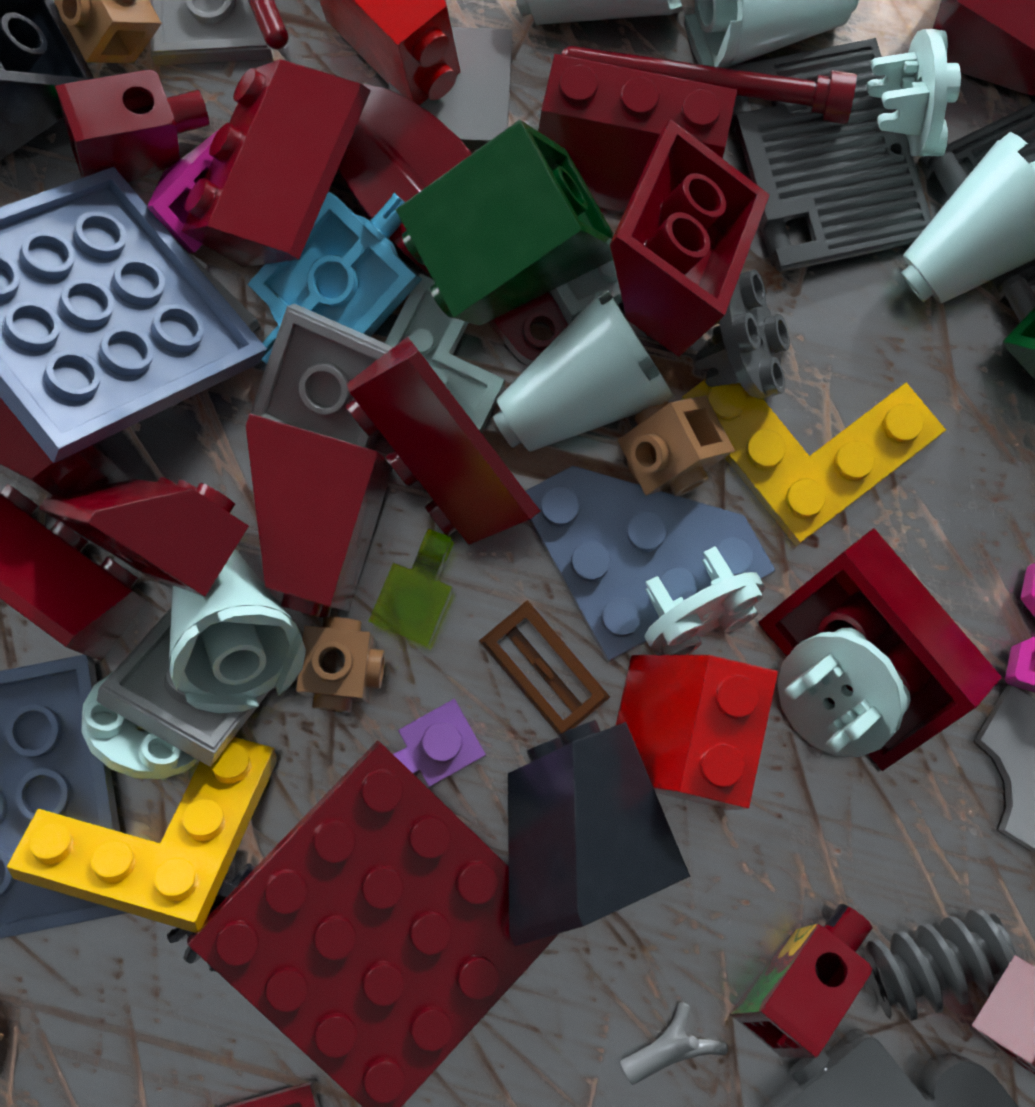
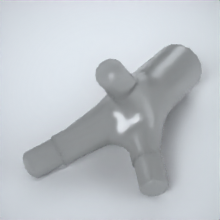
M680 1002L678 1003L673 1021L665 1032L652 1044L626 1057L620 1063L629 1082L634 1085L665 1067L689 1058L709 1054L726 1055L728 1045L726 1042L697 1039L694 1036L687 1037L685 1027L690 1006Z

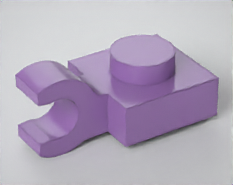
M455 698L400 728L398 732L407 747L393 753L413 774L421 772L429 788L486 756Z

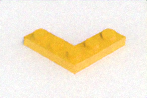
M703 380L681 398V400L706 395L735 450L725 457L726 461L796 547L946 431L907 382L810 456L763 398L756 399L750 396L740 383L710 387Z
M234 737L211 767L200 761L161 843L37 809L12 855L7 869L13 879L197 933L204 925L276 765L275 749Z

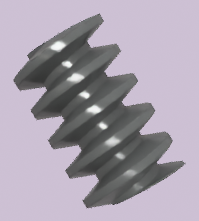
M982 909L969 910L965 916V924L957 917L949 916L944 918L940 924V933L931 924L919 925L915 931V942L906 932L893 933L890 939V950L878 939L868 941L865 946V959L873 968L870 978L886 1017L891 1019V1006L898 1004L910 1021L918 1019L917 998L923 996L936 1013L943 1012V990L950 989L962 1006L969 1004L968 983L975 981L983 994L989 998L995 988L994 975L1000 973L1002 976L1014 955H1016L1011 938L999 917L995 913H991L989 916Z

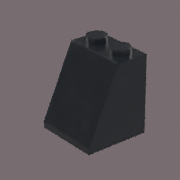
M0 0V161L63 118L55 86L95 79L67 25L62 21L59 10L53 0Z
M596 720L561 733L558 738L527 750L530 763L508 773L509 934L514 946L584 927L690 877L626 722L600 731Z

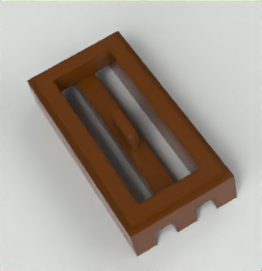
M528 600L479 640L480 645L558 737L561 733L578 726L610 699L608 693ZM524 620L529 623L591 696L583 704H581L518 630L517 626ZM507 636L570 710L571 714L563 720L501 648L498 644L501 639Z

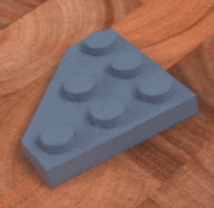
M571 466L526 490L540 510L529 522L607 663L646 643L647 641L644 636L648 628L660 618L645 589L648 588L646 581L658 576L673 601L680 597L683 600L711 586L712 580L702 560L705 559L703 552L714 546L718 549L734 576L742 573L757 572L762 580L776 571L746 517L735 512L683 497H675L662 491L645 495L641 485L576 466Z

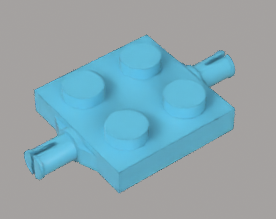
M328 192L300 259L265 264L247 285L269 306L274 320L278 323L276 328L262 342L267 348L262 358L263 362L268 363L287 306L295 303L371 337L421 282L422 278L398 256L393 242L389 239L402 224L395 209L405 203V201L396 193L392 194V197L370 221L365 217L354 214L337 196Z

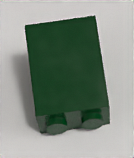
M520 119L395 209L406 228V231L402 233V239L406 248L417 262L427 267L435 282L430 287V290L439 308L449 318H456L478 326L613 260L609 244L614 234L567 150Z

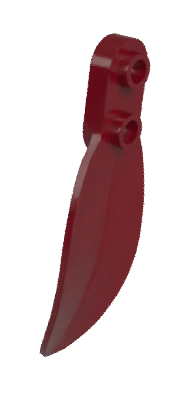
M363 84L371 92L338 167V171L357 202L369 218L372 219L392 197L393 193H396L403 201H408L472 153L453 131L420 105L389 89ZM402 223L389 239L408 260L432 279L427 267L417 262L406 248L402 239V233L406 231V228ZM548 292L488 322L515 357L528 366L569 325L558 304ZM539 322L544 323L550 327L552 337L544 341L537 340L532 336L530 326Z

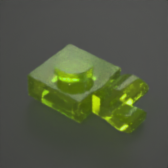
M428 528L411 569L393 562L368 622L430 647L454 590L452 586L437 581L455 543L451 537Z

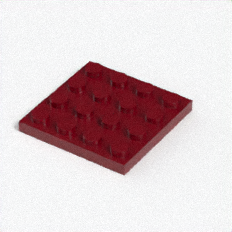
M377 740L206 918L199 932H193L187 938V945L362 1107H402L558 934L514 946L509 934V866Z

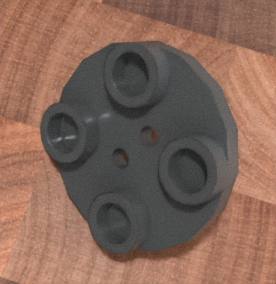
M753 269L740 274L726 314L716 323L720 325L713 328L712 341L717 344L696 354L695 367L698 369L712 367V369L707 371L705 379L706 385L710 387L740 383L750 396L762 399L782 394L785 391V376L781 366L780 352L789 349L790 337L782 315L776 314L771 316L766 303V292L762 278L758 271Z

